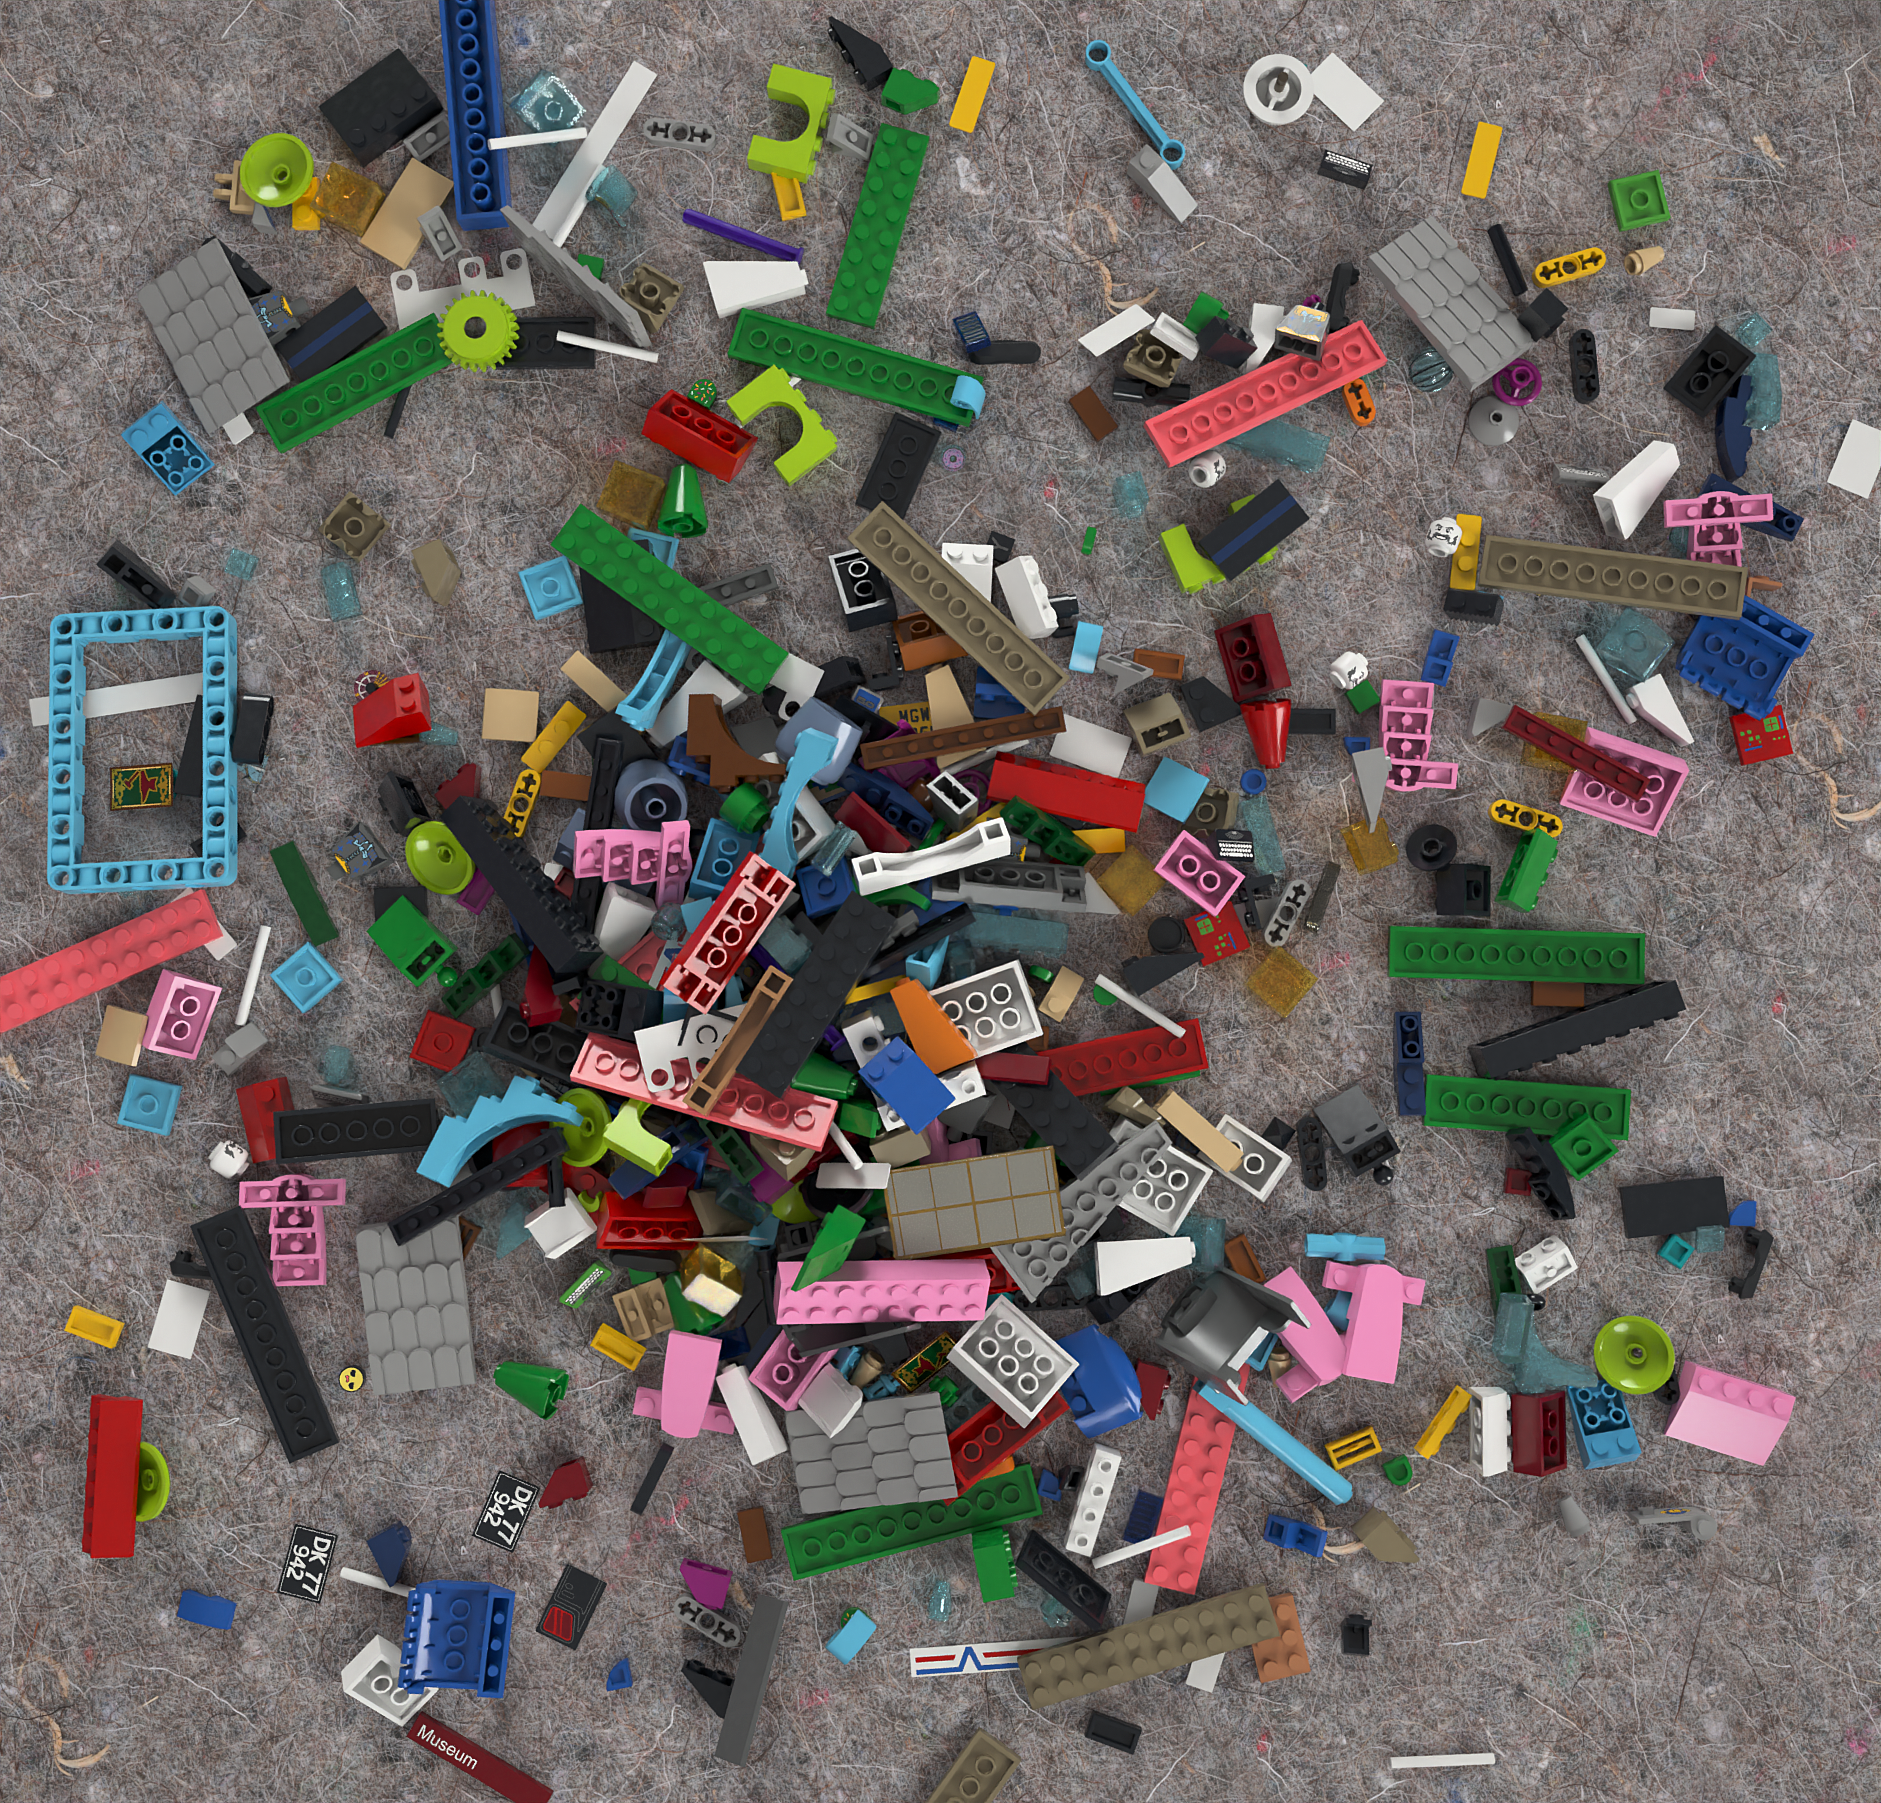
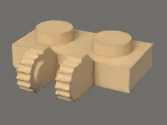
M234 160L233 174L220 173L215 175L216 182L232 185L231 190L214 189L213 197L220 200H230L229 210L232 213L253 215L255 201L245 192L240 180L242 161Z

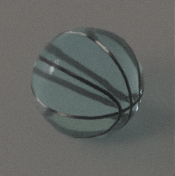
M1427 347L1418 351L1412 358L1408 373L1412 384L1417 389L1430 393L1445 388L1450 383L1454 371L1434 347Z

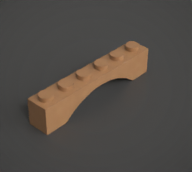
M772 965L769 966L732 1029L697 1077L682 1102L706 1117L709 1115L737 1072L735 1070L791 985L793 981L791 977Z

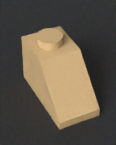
M1062 965L1037 1010L1057 1022H1061L1084 978Z

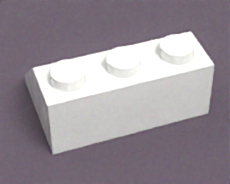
M1032 555L1018 556L996 567L995 571L1016 627L1029 639L1050 636L1059 627L1056 621L1057 615L1050 605L1047 597V588L1040 579L1039 567Z
M1469 1387V1394L1472 1395L1469 1399L1470 1465L1482 1476H1491L1507 1471V1462L1511 1461V1451L1509 1446H1507V1436L1511 1434L1510 1422L1507 1421V1410H1510L1511 1406L1510 1397L1500 1387Z

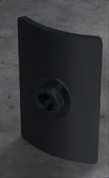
M840 695L833 706L835 710L846 716L863 731L852 756L856 760L857 757L862 755L860 744L884 740L900 730L899 726L844 695Z

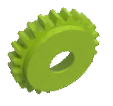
M471 290L470 297L461 293L462 299L458 301L456 298H453L454 305L452 307L449 305L445 306L448 313L440 314V317L444 320V323L437 324L440 330L443 331L437 334L439 339L443 340L440 346L443 350H446L445 355L448 358H452L451 361L456 366L460 364L463 370L470 367L472 372L476 373L477 368L480 367L484 373L489 365L495 370V363L505 364L502 358L504 356L511 358L512 355L509 349L517 348L513 343V340L519 339L518 334L514 332L519 329L518 324L514 322L517 317L514 313H511V307L508 304L505 305V301L501 297L497 299L492 292L488 297L484 290L480 291L479 296H477L474 290ZM472 317H480L486 323V331L480 338L473 339L465 333V323Z

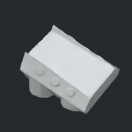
M570 1188L564 1189L566 1206L549 1208V1201H547L525 1217L524 1227L530 1230L547 1258L556 1259L597 1231V1226Z
M828 1363L800 1397L798 1404L827 1436L832 1438L846 1426L860 1408L863 1394L856 1385H850L846 1381L841 1371Z

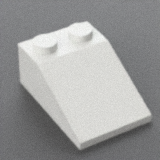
M943 543L942 557L991 603L993 545Z
M1225 1114L1216 1129L1244 1153L1241 1157L1243 1159L1242 1163L1235 1171L1229 1170L1226 1173L1203 1152L1200 1151L1197 1157L1264 1203L1292 1162V1159Z
M377 1634L341 1671L343 1690L345 1693L403 1727L439 1689L425 1687L423 1694H407L404 1688L397 1687L400 1667L407 1666V1664L400 1663L402 1651L396 1645Z

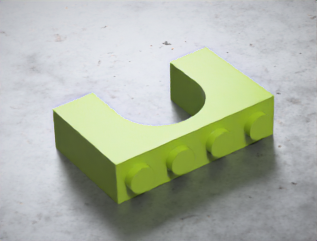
M773 63L767 84L768 98L798 106L809 117V124L800 137L787 142L753 134L747 156L748 166L752 170L767 174L777 173V176L792 180L796 178L799 182L807 184L809 175L813 176L815 172L816 160H814L816 152L821 150L823 137L820 134L822 128H827L829 121L827 109L829 104L833 105L836 89L832 87V78Z
M774 364L728 399L726 404L742 427L765 409L775 406L788 408L799 417L803 427V433L799 442L773 463L775 470L790 487L837 451L835 443L838 440L830 429L825 431L821 426L820 422H822L819 414L814 409H808L804 403L807 400L798 388L794 390L788 383L791 379L783 368L778 370Z
M1252 494L1231 503L1227 509L1229 515L1231 516L1252 500L1255 495ZM1185 524L1160 533L1158 540L1181 593L1189 591L1190 594L1202 590L1204 588L1203 585L1212 581L1214 585L1226 579L1212 561L1203 558L1196 551ZM1277 546L1256 562L1262 565L1274 559L1272 555L1277 552Z
M630 1098L629 1101H625L621 1105L614 1121H610L605 1126L602 1135L605 1145L658 1177L673 1157L671 1146L644 1130L640 1125L641 1117L651 1103Z

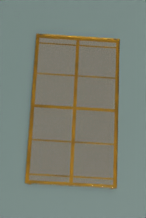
M1053 1146L890 1170L884 1195L895 1260H908L1066 1236L1054 1155L1055 1149Z

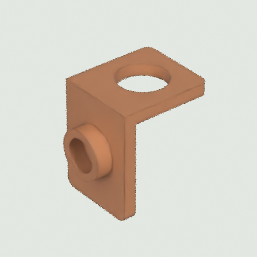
M1767 576L1749 577L1746 580L1745 595L1750 597L1752 588L1775 591L1781 588L1783 583L1769 581L1770 578Z

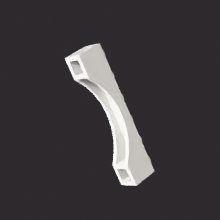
M1001 817L979 823L958 837L927 849L906 853L875 852L851 859L853 875L859 893L863 896L1009 855L1010 836Z

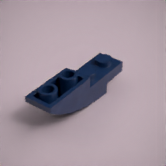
M1744 374L1739 376L1732 384L1730 396L1717 404L1715 418V441L1718 459L1726 481L1731 483L1745 474L1747 469L1746 453L1749 451L1753 440L1750 436L1752 427L1743 426L1748 415V411L1745 410L1746 403L1753 391V386L1750 385L1752 376Z
M1711 473L1707 476L1697 497L1716 491L1738 494V496L1752 494ZM1773 502V520L1740 524L1761 533L1792 542L1804 518Z
M850 762L837 783L838 786L850 793L855 792L862 800L880 809L879 815L883 819L921 841L934 821L925 808L911 794L876 769L871 774Z
M1421 1012L1394 1013L1393 1078L1394 1093H1397L1398 1116L1426 1115L1422 1065L1425 1060Z
M693 1117L676 1128L674 1125H671L656 1136L671 1146L673 1157L658 1177L628 1159L609 1177L608 1182L623 1200L665 1174L669 1165L708 1141V1136Z

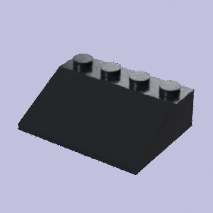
M399 48L318 106L363 168L444 109L436 94Z
M648 539L634 541L654 556L653 544ZM579 567L590 654L659 645L664 634L663 626Z

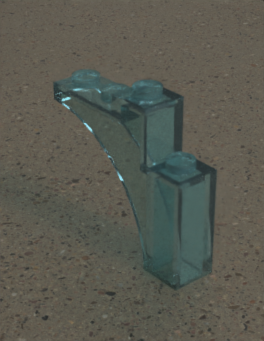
M1501 1293L1491 1350L1498 1361L1509 1365L1514 1364L1511 1380L1520 1392L1524 1394L1545 1393L1546 1384L1553 1387L1571 1385L1579 1389L1597 1387L1598 1377L1590 1366L1578 1365L1563 1360L1542 1345L1535 1329L1534 1304L1527 1295Z

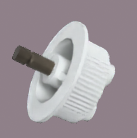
M1273 54L1259 59L1251 66L1244 80L1243 95L1247 107L1258 120L1272 126H1279L1297 120L1307 111L1313 99L1314 83L1309 70L1301 61L1289 55Z

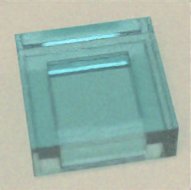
M1755 312L1735 332L1753 349L1773 329Z
M233 548L224 572L250 582L259 558Z
M1723 1226L1696 1227L1694 1245L1696 1252L1723 1251L1725 1236Z

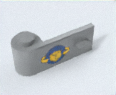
M1689 1506L1664 1509L1641 1507L1638 1508V1511H1628V1516L1639 1525L1681 1521L1684 1529L1700 1540L1711 1539L1717 1532V1524L1714 1518L1698 1507Z

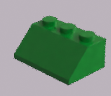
M1538 828L1522 832L1494 902L1520 913H1529L1530 909L1533 910L1539 899V896H1537L1539 887H1542L1548 878L1546 870L1549 863H1553L1557 856L1558 849H1556L1558 841Z

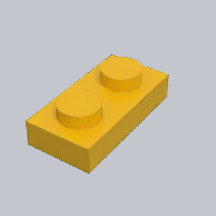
M312 177L305 193L292 202V227L295 230H320V180L318 177Z

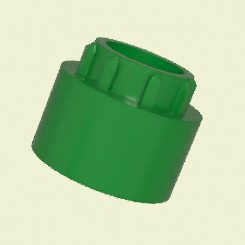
M1202 291L1187 315L1183 326L1198 335L1215 315L1226 320L1229 317V313L1223 309L1224 303Z
M744 783L726 799L719 811V815L739 833L745 831L747 834H754L768 821L772 811L771 807L768 806L769 799L752 784Z

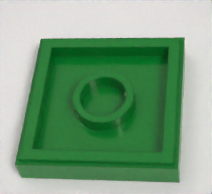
M1587 1112L1548 1140L1560 1162L1577 1182L1619 1152L1618 1148Z

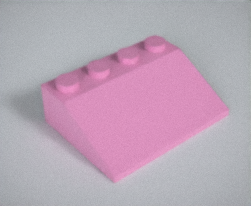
M1587 727L1581 740L1582 742L1651 779L1640 801L1635 803L1571 767L1559 804L1656 837L1689 772L1685 760Z
M1685 1360L1678 1383L1680 1397L1676 1403L1672 1404L1664 1435L1764 1466L1789 1422L1796 1397L1784 1391Z

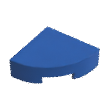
M1370 737L1343 738L1345 749L1350 756L1355 752L1370 750Z
M1747 1200L1741 1202L1728 1215L1729 1224L1755 1227L1757 1201Z
M1043 1467L1036 1488L1037 1493L1060 1502L1061 1490L1058 1489V1479L1053 1472Z
M628 1658L619 1661L612 1668L606 1684L607 1692L633 1685Z

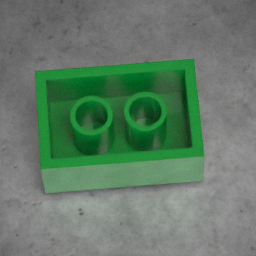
M1001 1525L972 1533L973 1554L983 1603L1015 1597L1014 1587H1018L1008 1530L1003 1531Z

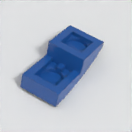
M1434 629L1420 680L1446 686L1453 666L1452 659L1460 639L1459 635Z
M188 1589L182 1592L177 1617L197 1624L228 1630L231 1629L237 1603L218 1595L208 1597Z

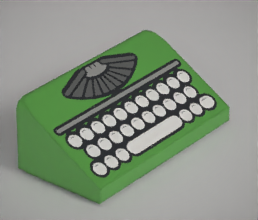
M600 1260L595 1261L562 1294L559 1301L572 1308H578L612 1272Z

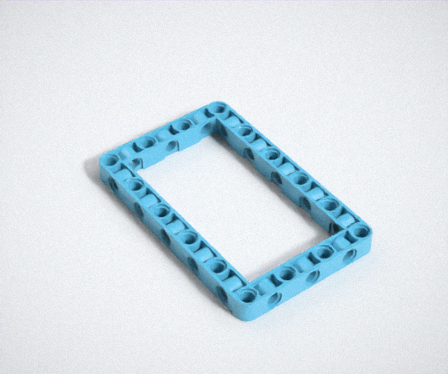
M205 606L71 613L58 615L52 620L50 625L47 880L51 888L66 894L221 887L232 884L237 878V763H234L232 758L237 730V622L234 616L224 608ZM224 617V622L220 626H216L217 621ZM173 620L172 626L166 629L167 623ZM122 623L121 629L115 631L117 625ZM72 626L70 632L65 634L66 629ZM203 636V857L81 864L82 846H84L82 796H85V765L82 764L83 746H85L83 696H86V667L83 665L84 647L89 645V642L106 641L109 644L139 642L141 639L169 641L188 640L189 637ZM224 666L223 673L216 676L217 670ZM71 675L69 682L65 683L66 677ZM221 716H224V721L222 722V724L217 726V719ZM70 724L69 731L64 733L65 727ZM224 765L223 773L217 776V769ZM70 774V779L64 783V777ZM224 815V822L217 826V819ZM69 824L68 832L63 834V828ZM224 866V873L217 877V869ZM172 869V876L166 880L165 873ZM120 871V879L114 882V875ZM68 874L69 880L63 885L62 880Z

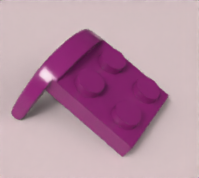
M901 719L896 722L900 730L886 739L917 734V732L906 720ZM860 755L859 757H857V760L865 770L862 755ZM934 758L876 769L903 789L914 783L918 777H923L929 772L934 779L941 775V771ZM875 769L866 771L872 774Z

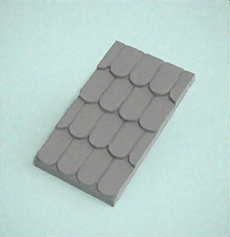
M507 205L500 209L520 246L548 274L552 272L574 295L583 297L610 325L614 323L637 347L645 349L652 345L638 312L617 296L608 282L603 284L592 275L588 265L582 267L571 258L566 247L563 249L559 248L550 240L545 230L541 232L510 206Z
M1430 216L1410 229L1409 232L1407 231L1371 255L1367 265L1471 392L1529 350L1533 340L1528 330L1508 310L1509 306L1480 276V271L1457 247L1458 243L1433 216Z
M217 238L203 245L193 254L136 292L140 304L154 327L155 334L172 362L174 371L190 398L189 401L208 435L290 381Z
M458 1214L399 1247L387 1224L389 1222L358 1225L355 1229V1240L360 1268L359 1277L366 1318L368 1358L374 1396L386 1393L392 1394L410 1392L412 1390L418 1391L475 1384L477 1375Z
M939 1391L862 1400L860 1408L850 1421L832 1438L827 1436L803 1408H797L792 1411L784 1410L802 1514L958 1497Z

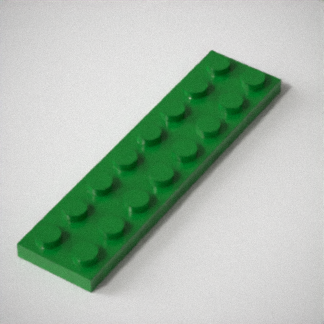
M881 123L827 307L826 316L875 329L930 136Z
M433 312L255 407L278 451L281 454L453 363L451 361L452 358H448L445 355L446 350H443L440 346L443 340H440L437 334L443 331L437 326L440 322L435 313Z
M1425 1074L1426 1115L1422 1116L1423 1126L1508 1132L1511 1128L1530 1127L1534 1134L1556 1135L1587 1112L1609 1139L1628 1141L1631 1089L1513 1080L1494 1081V1079Z

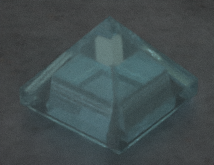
M1674 527L1667 536V539L1683 553H1687L1689 527Z

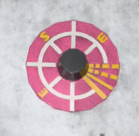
M365 671L355 681V697L360 702L390 680L380 671Z

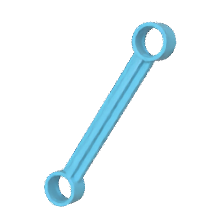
M1103 40L1090 42L1085 53L1086 65L1091 70L1102 73L1160 151L1159 156L1168 164L1171 170L1179 168L1185 156L1183 144L1178 140L1169 139L1110 59V46ZM1094 49H1101L1106 53L1107 57L1101 62H1096L1090 58L1089 52ZM1167 148H1174L1179 151L1181 157L1179 160L1171 162L1165 159L1163 151Z

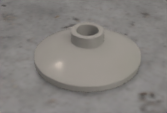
M1488 396L1479 400L1472 407L1469 413L1468 425L1472 435L1480 443L1488 446H1499L1507 443L1516 434L1519 426V416L1514 406L1504 403L1498 396ZM1498 415L1500 422L1493 421L1492 416Z

